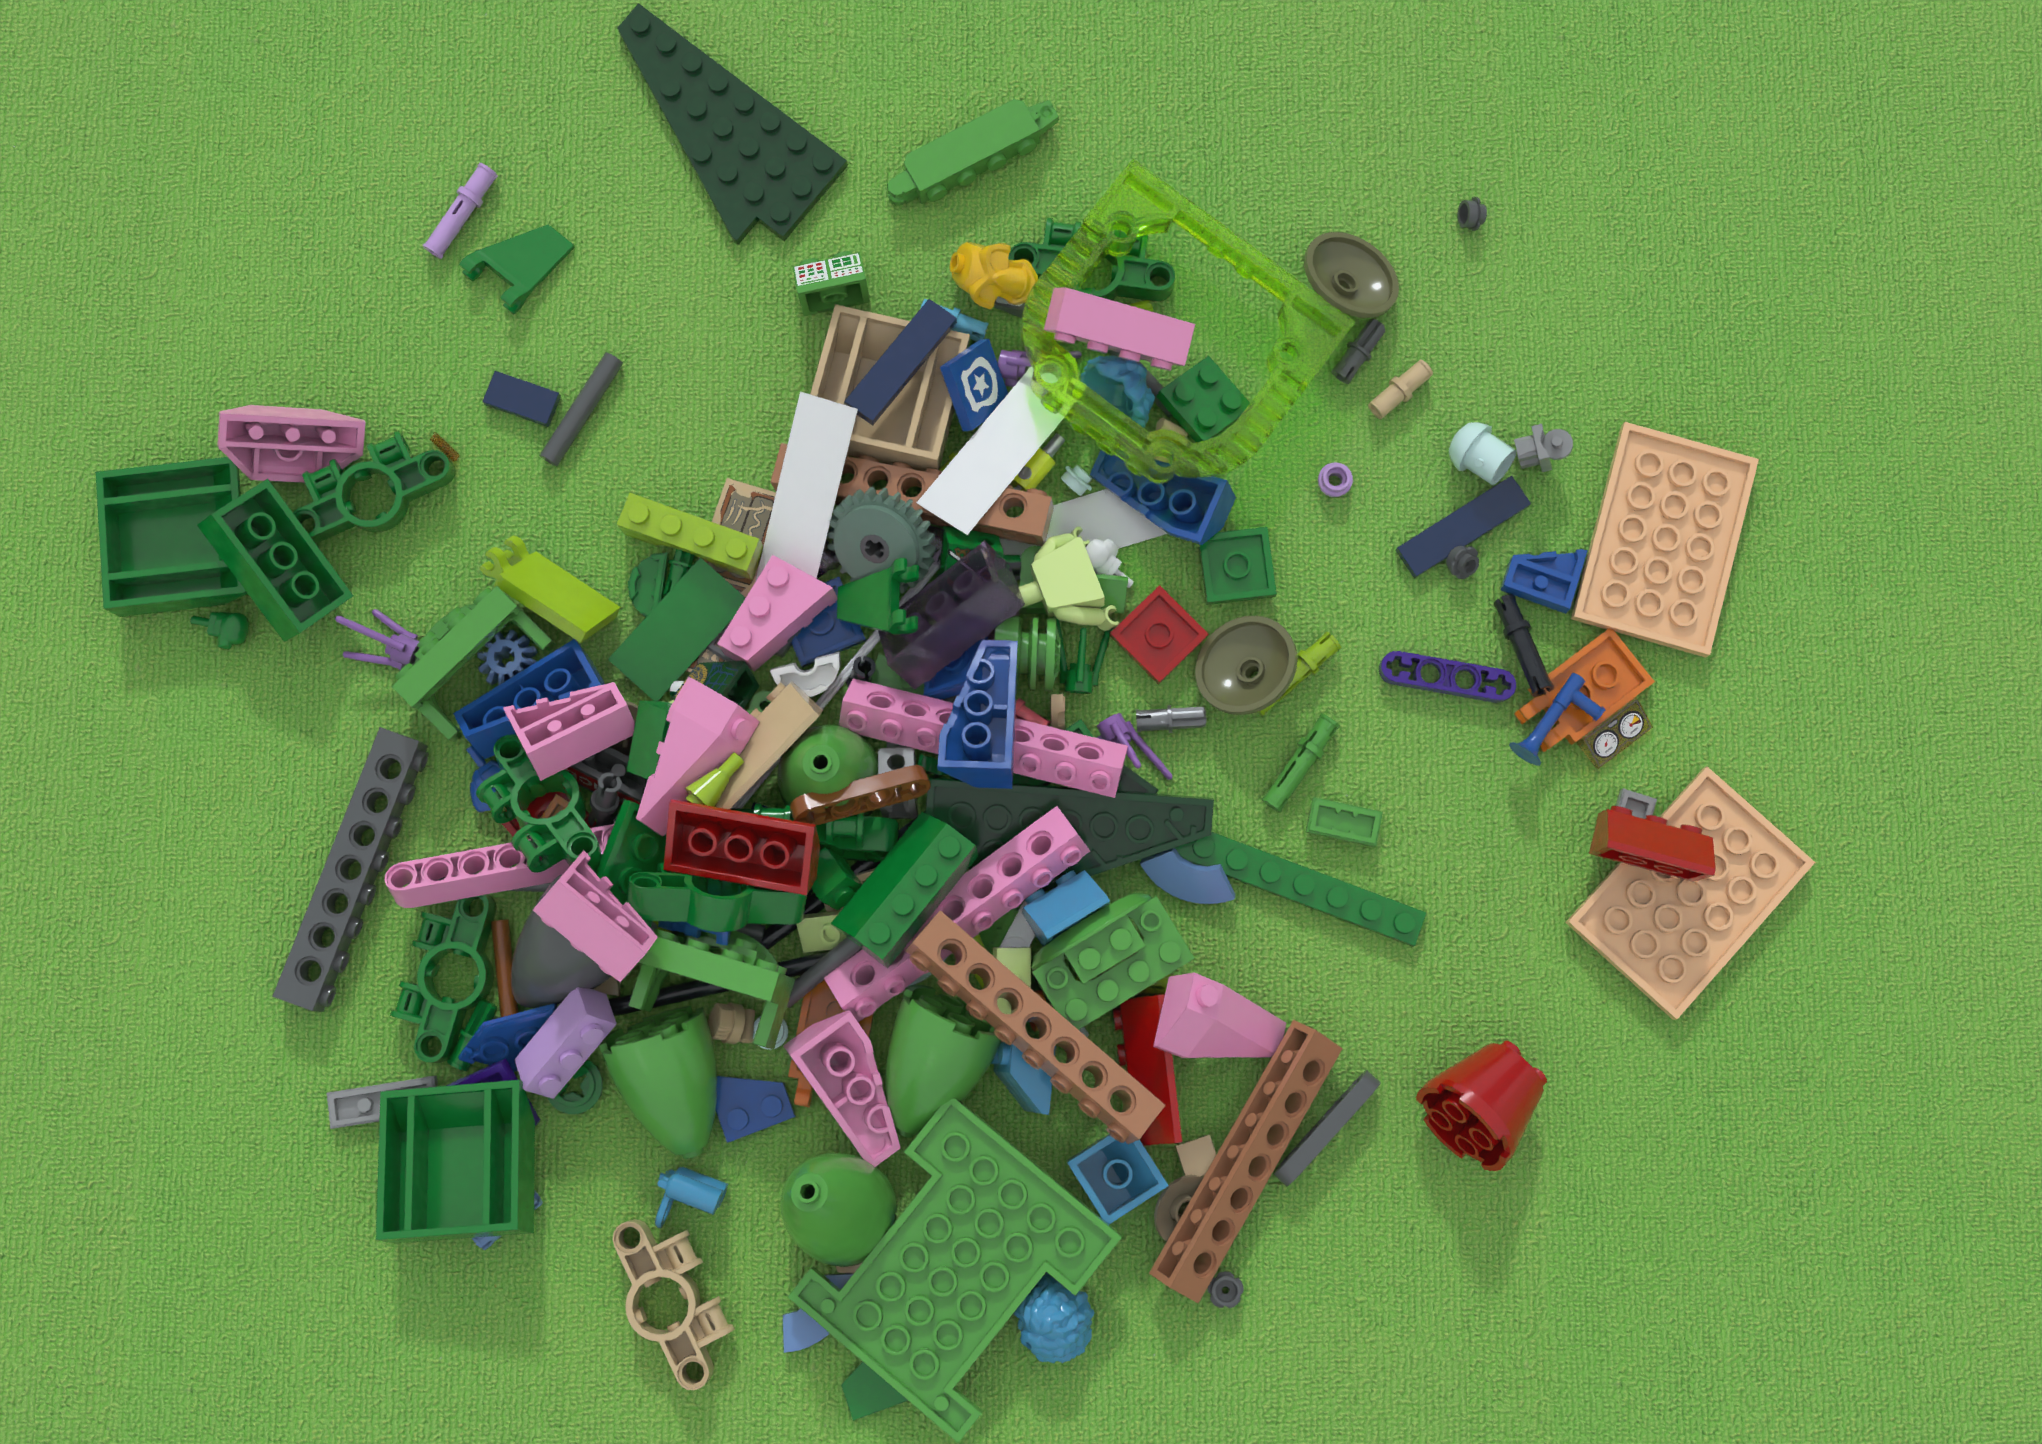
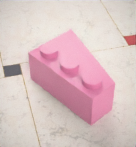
M772 555L717 644L724 655L734 661H745L752 671H756L788 643L787 640L801 628H806L812 623V619L828 605L831 606L837 601L833 587Z

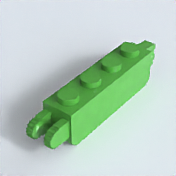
M1013 99L906 154L904 161L905 171L896 175L895 178L892 177L889 183H887L889 202L900 207V205L907 204L917 198L921 204L929 200L930 202L938 201L947 194L948 190L958 185L963 187L971 184L976 180L977 175L987 170L995 171L1000 169L1007 163L1008 159L1018 154L1020 156L1029 154L1040 143V135L1058 123L1059 116L1050 100L1027 107L1024 101Z

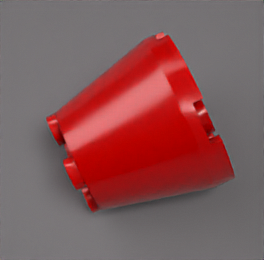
M1503 1041L1502 1044L1491 1043L1430 1079L1418 1091L1416 1101L1423 1104L1427 1113L1423 1119L1426 1125L1449 1150L1461 1159L1467 1154L1482 1162L1481 1166L1484 1170L1498 1171L1513 1157L1542 1097L1543 1086L1547 1083V1078L1542 1071L1532 1067L1521 1056L1519 1048L1512 1042Z

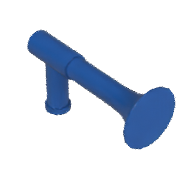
M1572 673L1533 732L1520 743H1510V749L1526 762L1540 766L1541 761L1538 758L1540 745L1571 702L1593 717L1595 721L1602 716L1605 708L1599 706L1580 692L1585 680L1580 675Z

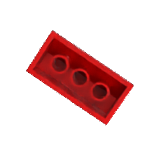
M670 800L663 870L801 895L809 893L817 878L820 852L816 825Z
M1165 994L1128 999L1121 1003L1119 1008L1113 1009L1115 1030L1122 1031L1123 1044L1117 1045L1119 1065L1126 1066V1071L1165 1104V1107L1140 1138L1143 1146L1182 1143L1173 1057L1171 1053L1153 1047Z

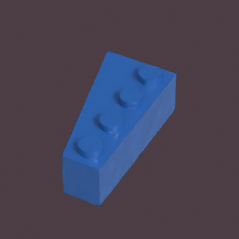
M573 639L453 714L465 738L486 759L495 755L493 749L498 739L505 735H516L503 707L514 705L516 709L537 705L536 700L546 697L549 702L569 698L570 692L604 685L605 683L593 661L578 641Z

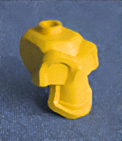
M965 242L952 255L949 265L954 282L962 290L968 292L976 304L989 310L994 307L995 300L998 297L1005 299L1012 305H1020L1030 301L1034 297L1039 280L1037 273L1028 260L1008 259L1011 247L1005 243L984 246Z

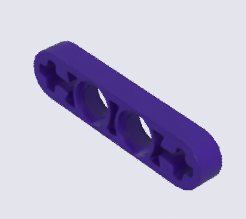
M1402 651L1388 653L1379 664L1381 678L1386 683L1494 703L1508 700L1516 690L1514 676L1509 671L1499 668ZM1394 659L1399 660V666L1403 668H1410L1412 662L1417 663L1413 671V680L1408 679L1411 672L1400 671L1397 676H1393L1392 670L1387 668V665L1391 664ZM1425 665L1435 666L1439 671L1438 681L1435 683L1425 682L1421 677V668ZM1467 671L1473 676L1474 683L1470 689H1462L1456 684L1455 676L1457 672ZM1481 674L1486 675L1483 682L1494 683L1498 677L1502 678V684L1507 686V689L1498 695L1496 694L1495 687L1485 685L1482 688V692H1478L1482 682Z

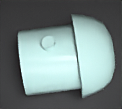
M1479 422L1468 423L1458 430L1453 437L1449 447L1450 459L1459 471L1469 469L1491 485H1494L1501 480L1516 457V450L1492 435V426Z

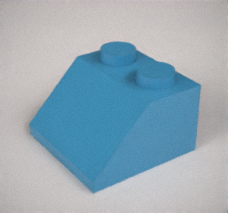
M1074 870L1070 871L1055 881L1058 885L1056 888L1047 893L1043 889L1038 890L1025 899L1027 905L1023 907L1022 914L1042 947L1078 922L1109 905L1110 900L1085 870L1077 875Z
M1002 1042L991 1064H994L995 1074L1024 1111L1049 1115L1052 1091L1051 1077L1041 1068L1038 1070L1026 1063L1022 1058L1023 1052L1016 1046Z
M1108 1134L1066 1161L1100 1217L1108 1224H1111L1169 1186L1140 1139L1127 1144L1126 1142L1121 1143Z

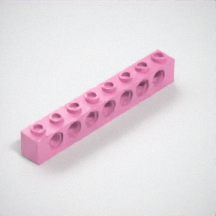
M853 678L842 700L839 726L846 727L862 736L938 754L939 735L944 723H947L952 712L953 703ZM1015 718L1013 773L1115 798L1128 746Z
M1056 806L966 872L888 969L862 949L825 976L824 979L844 1011L850 1010L857 1022H860L865 1017L872 1015L877 1008L893 996L902 993L916 979L929 972L928 970L924 972L918 969L910 961L909 957L911 955L905 950L940 910L973 938L980 932L990 928L996 920L1011 909L1017 908L1034 892L1047 886L1053 878L1068 867L1078 863L1090 850L1058 806ZM946 949L941 950L942 960L952 954V952Z

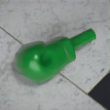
M212 612L210 618L193 615L190 619L191 624L208 627L207 634L217 637V647L230 650L233 644L240 645L245 643L249 631V621L242 613Z

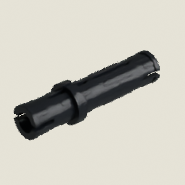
M1515 595L1502 596L1501 598L1504 603L1497 599L1494 602V607L1497 609L1504 625V637L1510 640L1532 695L1534 697L1545 695L1544 688L1550 692L1554 689V685L1551 683L1530 634L1532 627L1529 621L1524 620Z

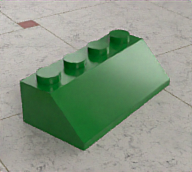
M921 812L831 922V925L888 969L979 855L976 845L947 823Z

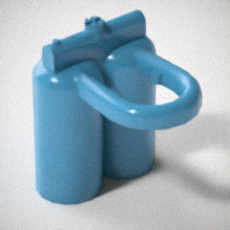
M679 1167L676 1171L670 1169L665 1174L661 1173L657 1184L665 1189V1193L656 1215L655 1226L660 1229L663 1227L674 1200L714 1215L725 1197L728 1183L686 1167Z

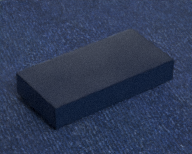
M494 371L482 402L491 408L549 427L561 395L559 392Z

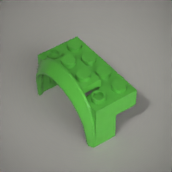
M498 586L493 590L487 588L482 591L473 601L474 604L465 605L461 608L456 607L441 618L417 644L419 649L414 654L416 656L414 665L411 663L405 665L395 676L397 682L391 686L411 707L418 709L448 740L456 742L463 734L442 711L436 700L435 693L508 623L519 627L542 651L544 649L551 651L556 645Z
M1136 892L1091 914L1045 945L1034 955L1031 961V975L1040 990H1042L1048 1003L1079 1030L1195 958L1158 897H1151L1149 894ZM1130 919H1133L1136 926L1143 935L1144 940L1141 939L1140 935L1138 934ZM1065 956L1068 959L1069 963L1071 964L1080 981L1075 980V978L1073 977L1072 973L1070 972L1069 968L1064 962Z
M655 928L654 933L658 938L639 961L642 965L629 1006L651 1012L670 972L765 1000L753 1044L775 1049L779 1030L795 982L794 978L785 975L787 968L779 966L774 956L761 943L738 931L731 932L728 946L716 944V935L701 931V936L698 938L688 935L680 937ZM714 948L723 949L721 955L708 952V950Z

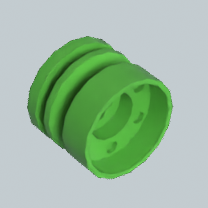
M996 615L995 640L1018 641L1016 689L1020 674L1027 675L1030 691H1035L1036 675H1045L1044 691L1053 692V685L1060 666L1061 637H1059L1056 626V617H1047V633H1038V617L1032 618L1029 632H1022L1019 616Z

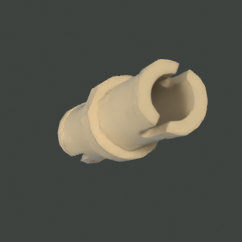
M1420 359L1400 377L1395 376L1389 381V386L1368 404L1370 411L1378 419H1382L1402 401H1409L1412 398V393L1433 375L1430 366Z

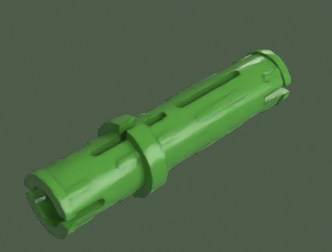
M1321 713L1305 739L1301 738L1297 743L1299 747L1284 767L1273 786L1262 798L1266 805L1279 813L1282 811L1316 759L1320 760L1324 755L1323 749L1340 727L1336 721Z

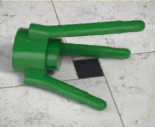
M1056 618V626L1059 637H1061L1059 683L1065 684V692L1092 694L1093 686H1098L1099 672L1112 629L1104 631L1091 672V665L1085 664L1087 629L1081 628L1077 663H1070V670H1068L1060 621Z

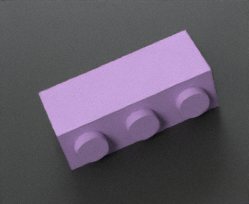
M578 987L567 995L515 1058L518 1073L523 1082V1090L552 1099L557 1096L617 1024L607 994L593 989Z

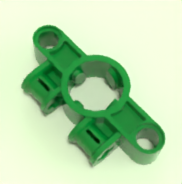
M1047 217L1043 244L1020 242L1014 245L1009 253V260L1027 258L1032 261L1031 265L1038 275V286L1066 287L1112 301L1117 296L1155 302L1164 301L1171 295L1175 282V271L1169 263L1145 259L1149 231H1143L1140 234L1121 231L1120 227H1115L1112 242L1098 235L1080 237L1081 222L1076 221L1075 224L1054 222L1053 218ZM1083 254H1090L1100 258V255L1104 256L1113 265L1110 285L1099 291H1095V288H1078L1069 278L1072 268L1071 262ZM1160 276L1167 281V284L1156 286L1151 282V279Z
M399 430L394 432V437L376 445L374 443L367 444L373 461L357 463L343 472L337 460L333 459L330 461L329 466L313 473L308 471L302 473L304 482L314 502L298 508L293 514L301 524L308 518H314L315 528L308 534L315 543L324 541L355 526L368 532H384L394 528L403 520L408 511L409 502L451 483L456 472L454 464L444 453L438 450L426 451L414 457ZM435 461H443L445 464L443 472L438 476H430L429 467ZM373 474L389 477L390 479L387 482L396 495L394 505L390 511L378 514L375 520L358 519L354 515L357 511L353 501L350 500L351 490L358 481L371 479Z
M505 735L498 739L494 745L493 752L501 771L483 781L477 788L476 796L492 810L491 817L496 823H507L514 818L517 819L520 830L515 833L511 843L516 851L522 852L526 857L527 867L532 872L538 873L547 870L563 859L570 866L584 850L586 853L589 852L588 855L591 858L587 864L596 872L603 854L595 834L584 821L586 806L574 776L568 771L562 770L540 781L517 735ZM548 792L565 793L570 800L564 810L559 811L550 818H533L527 811L532 801Z
M755 803L754 809H730L794 821L790 805H786L785 808L763 807L761 803ZM865 812L816 825L820 851L827 847L845 860L881 862L898 842V821L886 817L865 816Z
M658 863L656 872H637L629 877L626 903L629 902L644 921L687 922L692 926L707 931L729 932L741 929L748 923L797 924L804 917L807 895L663 870L664 863Z
M488 894L458 899L452 919L421 912L420 917L423 918L417 940H413L411 946L428 950V952L421 960L418 968V984L400 981L399 986L402 990L396 1009L391 1010L390 1016L420 1024L414 1043V1050L417 1057L424 1062L441 1063L448 1060L457 1044L460 1034L459 1030L462 1028L466 1011L476 1007L480 1000H485L492 989L494 971L491 961L484 952L491 932V922L494 921L497 905L492 896ZM481 898L484 903V910L479 916L473 917L470 913V905L475 899ZM451 952L473 958L479 971V975H475L473 993L465 1000L455 1003V998L441 997L437 993L433 982V977L436 976L440 968L439 960ZM436 1036L442 1043V1049L438 1055L432 1056L428 1051V1043Z

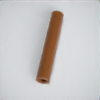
M497 920L491 922L500 1016L505 1017L519 1012L518 1003L511 991L513 955L509 920Z

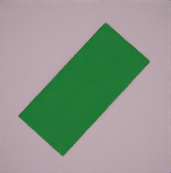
M699 558L608 660L653 701H658L668 691L672 683L677 681L734 618L745 597L708 563Z

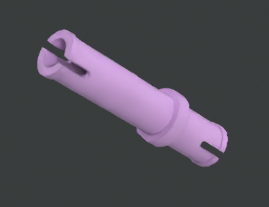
M483 163L477 165L478 167L465 186L458 188L456 191L458 196L426 243L423 244L424 249L439 259L443 258V254L460 232L474 209L481 207L483 204L482 197L498 177L496 172Z

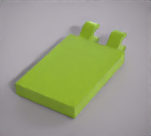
M513 535L504 542L512 548L514 554L509 550L503 552L497 547L486 551L485 555L491 558L494 564L488 561L480 566V571L486 576L496 579L495 587L498 586L503 592L580 643L613 621L619 613L620 606L537 551L529 554L525 543L517 536Z

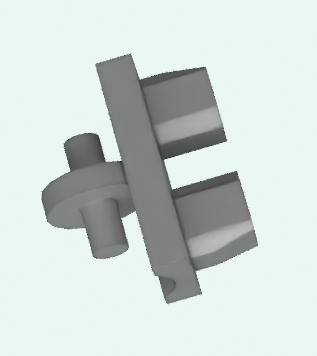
M1542 424L1531 426L1533 435L1514 439L1521 469L1540 465L1542 472L1552 470L1550 459L1562 460L1566 458L1573 449V439L1567 431L1562 429H1554L1544 435Z

